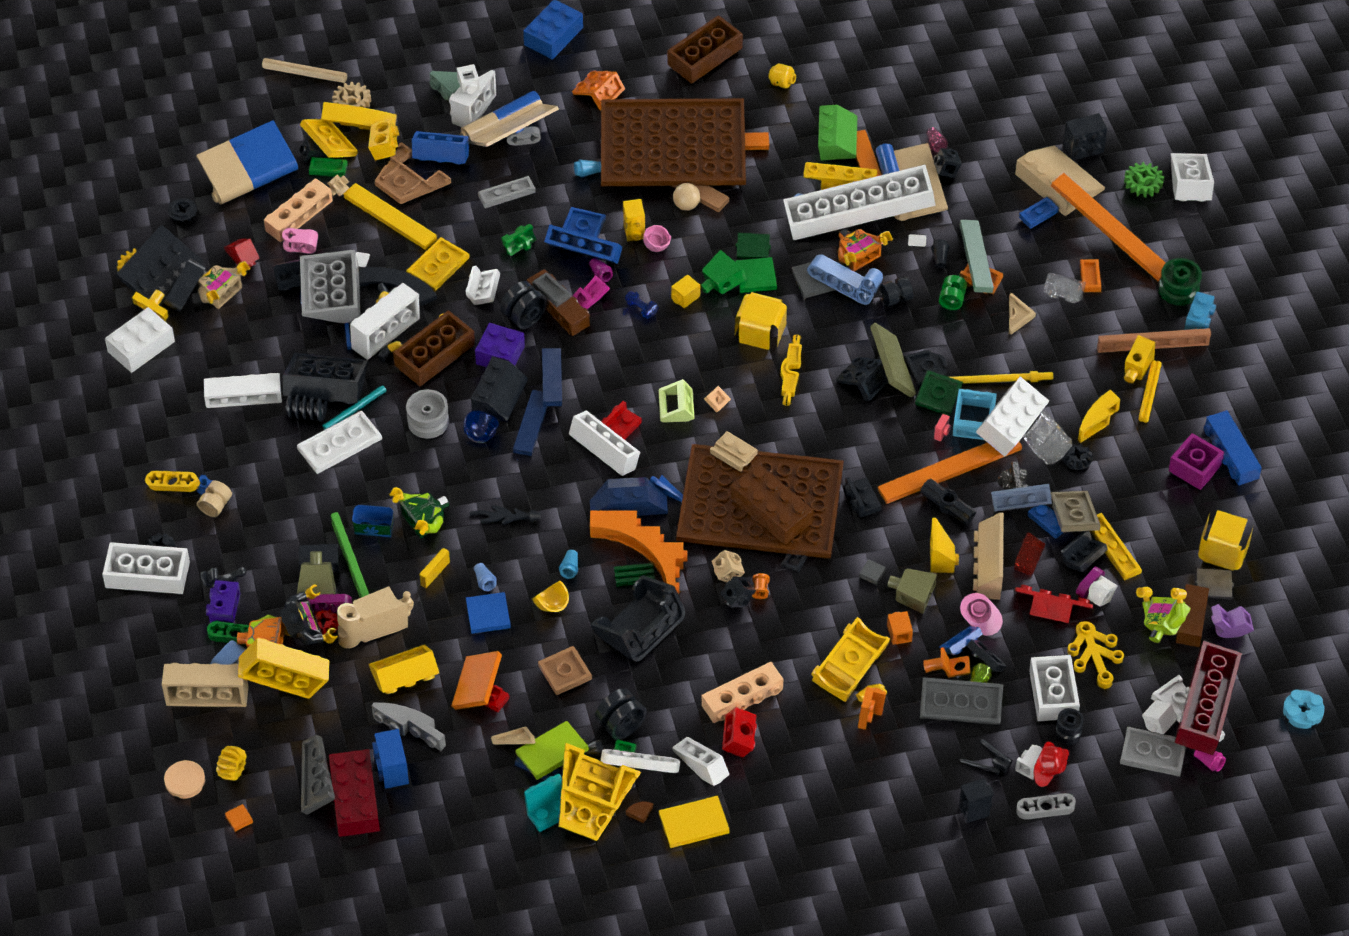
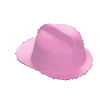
M972 593L962 600L960 606L961 614L971 626L980 627L985 636L994 635L1000 630L1003 622L1002 615L986 596L980 593Z

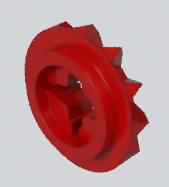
M323 608L321 611H314L322 635L330 628H334L337 631L339 624L336 613H333L331 609L326 611ZM322 618H324L326 621L324 625L325 627L321 625Z

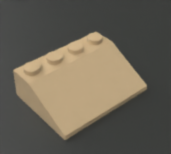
M1056 146L1030 151L1017 160L1015 174L1043 198L1048 197L1059 207V212L1064 216L1076 208L1051 187L1052 182L1061 174L1065 173L1092 198L1105 189L1102 184Z

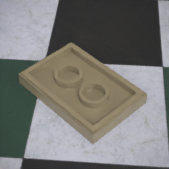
M1088 491L1050 492L1052 507L1061 532L1100 530V522Z

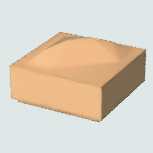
M719 386L704 398L716 413L731 400Z

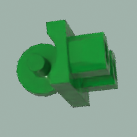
M531 224L525 227L521 225L516 228L515 233L511 235L506 234L501 238L509 256L522 249L526 251L531 249L530 244L537 241Z

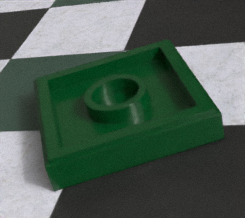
M927 370L915 405L951 416L963 382Z

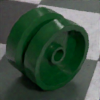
M1186 258L1169 260L1161 270L1159 282L1161 297L1173 305L1184 306L1191 304L1196 292L1200 290L1201 269L1195 262Z

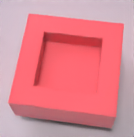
M942 414L935 426L934 439L941 441L944 435L947 436L951 429V425H949L950 416Z

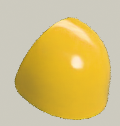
M558 581L532 598V600L539 609L545 612H559L567 606L569 594L563 582Z

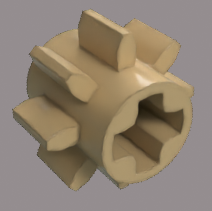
M337 174L327 183L333 196L337 194L340 197L349 189L346 185L349 181L344 175L340 178Z

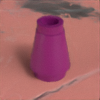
M598 258L590 260L589 265L594 275L598 276L603 282H608L613 276L612 268Z

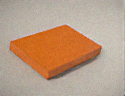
M499 651L466 656L452 702V707L455 710L488 705L502 657Z

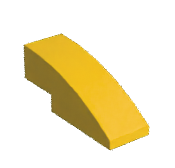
M1111 390L1102 395L1085 415L1079 430L1078 441L1080 443L1108 426L1110 416L1119 411L1120 398Z

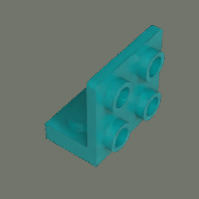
M560 774L551 776L540 784L531 786L524 792L527 816L539 832L559 822L562 777Z

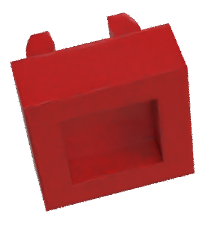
M493 685L488 705L486 706L499 712L510 699L509 694L497 685Z

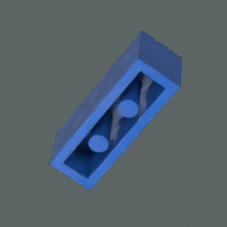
M416 131L412 138L413 159L465 164L469 156V136Z

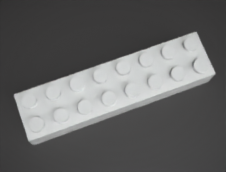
M926 165L783 199L793 240L936 206Z

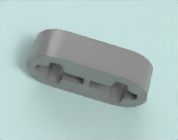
M530 126L524 127L523 131L517 134L513 133L506 138L509 145H525L539 142L541 136L539 128Z

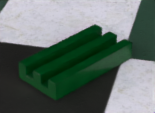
M653 563L614 567L616 587L634 585L640 578L639 576L650 575L647 577L655 579Z

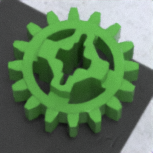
M1144 162L1141 165L1135 163L1134 167L1129 166V171L1126 170L1124 178L1126 189L1131 188L1130 193L1137 192V196L1143 194L1144 197L1147 194L1153 196L1154 192L1159 193V190L1163 188L1164 176H1162V171H1157L1158 166L1151 167L1152 163H1149L1147 166Z

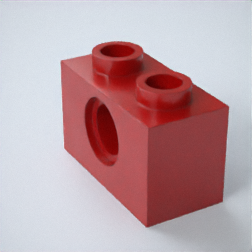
M735 707L725 715L722 750L742 758L753 751L756 744L754 737L757 729L755 714Z

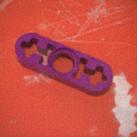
M320 594L314 599L307 598L313 612L321 611L322 608L326 611L331 609L332 612H337L341 604H352V597L347 594Z

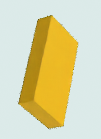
M445 548L441 549L421 571V586L427 588L450 563L448 550Z

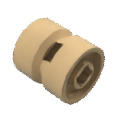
M212 481L198 500L197 506L204 514L210 517H217L231 498L232 492L224 483Z

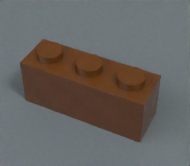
M1186 584L1185 591L1187 596L1183 601L1191 609L1186 616V620L1175 634L1177 635L1176 643L1200 647L1209 588Z

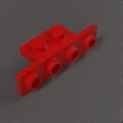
M1026 585L1015 588L1017 593L1034 596L1030 615L1069 624L1073 605L1093 609V604H1090L1088 599L1079 598L1078 601L1071 600L1070 595L1059 593L1058 597L1051 595V591L1040 589L1039 592L1032 591V587Z

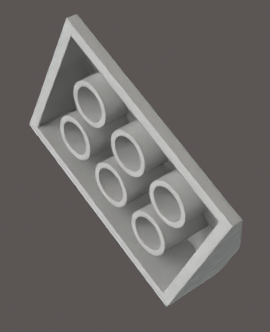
M355 250L300 256L302 316L338 323H350L355 318L360 317L359 269Z

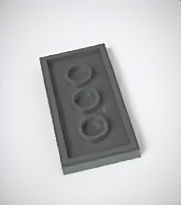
M923 677L920 718L1000 725L1003 684Z

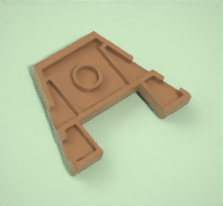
M402 142L399 143L395 156L390 157L389 163L383 167L375 179V186L402 204L451 183V178L440 170L425 180L404 165L403 162L412 156V149Z

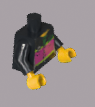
M312 585L305 592L302 591L290 596L284 605L285 608L280 611L281 620L285 624L290 637L300 640L305 645L323 643V640L330 644L333 643L338 636H332L331 634L336 629L330 628L322 635L310 602L307 600V598L314 599L320 595V592L315 594L312 590L317 585Z

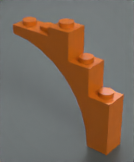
M590 511V538L608 539L634 548L653 563L660 573L663 582L675 586L679 594V582H676V578L680 577V570H683V562H687V550H683V542H664V534H660V526H641V518H637V511Z

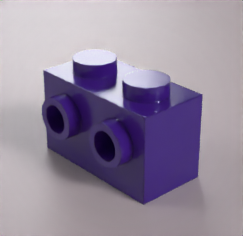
M215 580L214 588L210 589L209 597L211 602L206 606V616H209L210 623L214 621L235 622L241 594L239 582Z

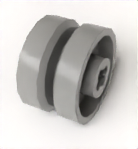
M429 389L420 390L412 394L406 404L407 421L410 431L414 435L426 439L435 438L443 434L449 425L447 399L443 394Z

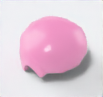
M660 225L648 227L643 236L645 246L653 252L665 250L671 240V235L667 229Z

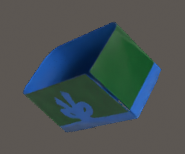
M356 506L352 517L354 534L391 537L394 523L393 509L378 506ZM361 522H369L370 524H360V523H361ZM386 523V524L390 525V527H389V526H383V525H380V524Z

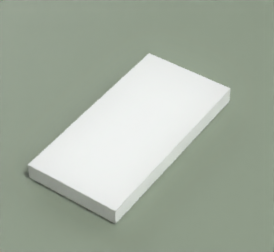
M361 410L299 443L297 449L318 474L382 440V435Z

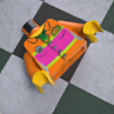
M843 229L838 235L841 239L837 250L838 261L849 266L852 271L858 270L881 256V244L885 246L888 244V241L893 240L891 233L885 231L876 236L866 233L862 229H858L853 233Z

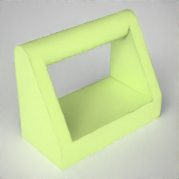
M683 379L658 390L661 422H686L694 419L693 390ZM666 395L678 396L677 410L667 413Z

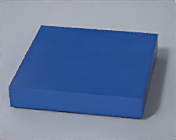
M571 207L562 228L598 238L606 220V215Z
M505 592L466 598L471 634L511 628Z

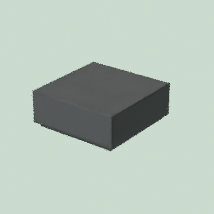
M868 559L859 577L877 585L885 573L886 567Z

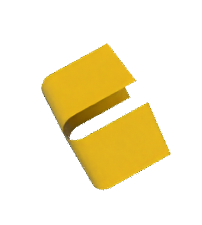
M753 292L744 296L735 318V334L739 327V343L769 350L771 325H775L778 328L779 344L786 326L787 306L782 303L781 299Z
M1217 510L1207 541H1205L1204 536L1207 530L1208 516L1202 533L1198 556L1203 562L1232 571L1238 570L1242 567L1252 535L1251 531L1246 548L1241 551L1242 546H1239L1248 519Z

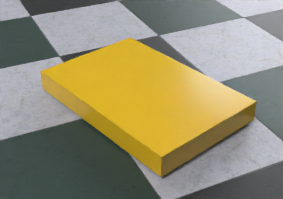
M321 119L301 121L300 126L329 158L356 157L357 149L333 122H326Z
M440 237L406 270V273L419 278L435 292L470 256L466 251Z
M718 796L659 810V816L670 848L729 834V827Z

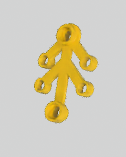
M1088 621L1080 622L1076 626V634L1078 636L1073 643L1068 645L1067 653L1071 656H1077L1084 640L1087 647L1080 659L1075 660L1074 670L1079 673L1084 672L1086 664L1092 656L1099 673L1097 685L1103 689L1110 688L1113 683V675L1106 670L1100 655L1111 659L1116 664H1120L1123 662L1124 653L1120 650L1111 651L1096 644L1094 639L1105 643L1109 648H1113L1117 645V637L1114 634L1105 635L1096 631L1095 626Z

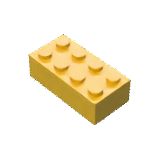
M257 638L239 656L238 677L310 699L329 680V660L286 647L282 644H276L266 639Z

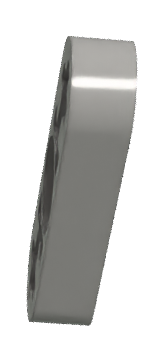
M1068 793L1024 798L1017 803L1016 813L1022 819L1067 815L1074 811L1076 800ZM1064 801H1066L1067 804H1069L1068 807L1065 806V804H1063ZM1042 803H1049L1052 808L1044 810L1040 805ZM1026 806L1029 811H1025L1023 807Z

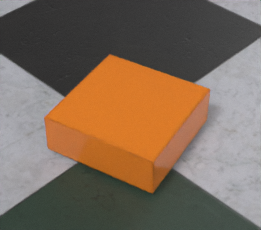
M243 804L225 813V817L235 832L253 823V819Z

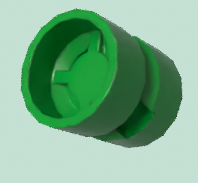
M957 275L945 277L939 297V303L942 307L948 310H957L962 307L967 288V282L964 278Z

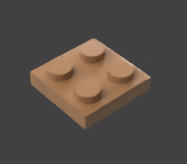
M574 646L538 661L539 668L556 695L592 680L590 671Z

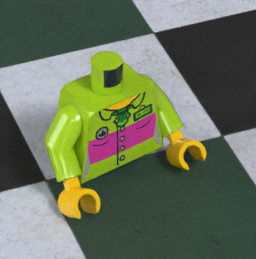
M1143 587L1136 590L1137 596L1144 599V602H1142L1145 612L1144 625L1152 631L1149 639L1160 643L1163 635H1175L1181 624L1186 620V616L1191 609L1183 601L1187 596V592L1184 589L1172 588V598L1152 597L1150 600L1149 597L1152 595L1151 588Z

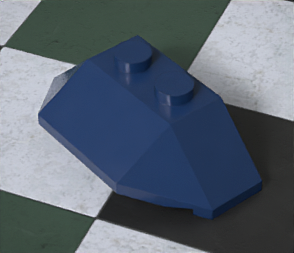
M647 477L608 479L590 499V511H637V516L668 514L667 496Z

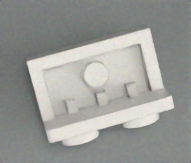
M477 266L472 267L466 288V296L474 305L494 302L500 277L498 269L481 272Z

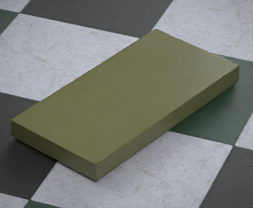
M877 323L872 324L870 328L889 384L907 396L913 397L916 395V391L897 336Z

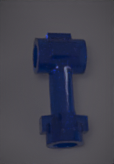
M629 291L625 296V300L630 306L635 304L642 309L641 314L645 318L649 319L657 313L659 307L654 301H650L647 304L638 298L639 293Z

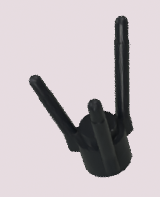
M980 739V743L996 755L992 761L994 767L960 759L961 763L989 770L997 775L1000 771L1005 774L1013 762V759L999 752L984 739Z

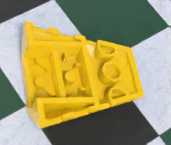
M565 743L559 827L597 841L641 772L624 765L617 768L610 764H605L584 755L585 750Z

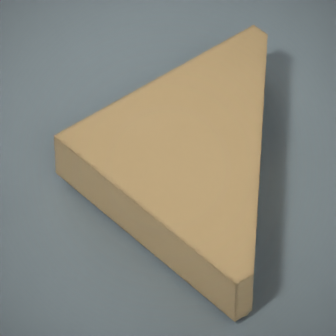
M1011 293L1009 296V334L1012 335L1035 318L1036 313Z
M527 727L491 737L492 744L536 743L533 734Z

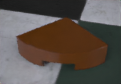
M635 803L626 810V815L644 823L653 809V803Z

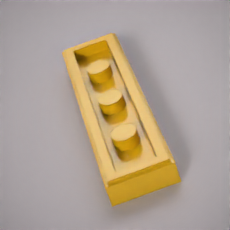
M1102 513L1097 514L1100 530L1090 531L1095 540L1107 545L1108 550L1105 554L1125 581L1141 574L1142 569Z

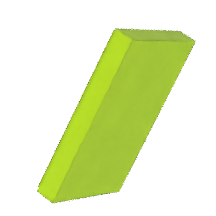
M565 721L536 738V743L525 744L518 748L516 754L538 780L563 766L565 743L585 750L584 753L589 751V748L569 722Z

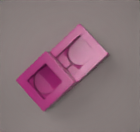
M595 275L584 289L580 287L573 296L583 308L588 309L606 294L610 288Z

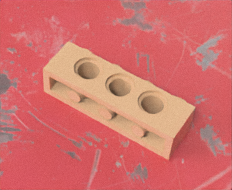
M314 179L298 193H295L292 198L281 204L273 213L266 216L264 219L265 231L279 242H282L284 240L282 233L285 229L300 228L333 201L331 189L318 179Z
M769 662L703 694L702 707L713 723L725 720V715L735 707L745 710L753 704H759L771 695L779 694L783 690V678L773 663Z

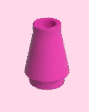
M1198 750L1194 752V757L1198 758L1212 771H1220L1225 764L1226 758L1220 752L1215 751L1214 755Z

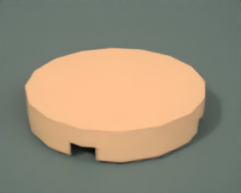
M187 760L171 765L164 777L167 791L172 796L175 795L182 799L191 798L200 793L206 781L204 770L201 766Z

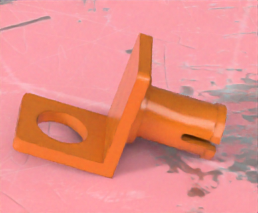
M943 647L941 648V658L924 660V669L926 673L943 669L948 678L970 674L969 656L949 659ZM957 663H965V668L963 670H955V665Z

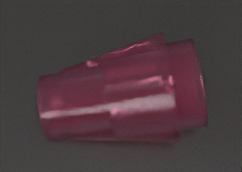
M929 128L926 134L931 149L935 152H939L941 148L946 149L947 139L936 128Z

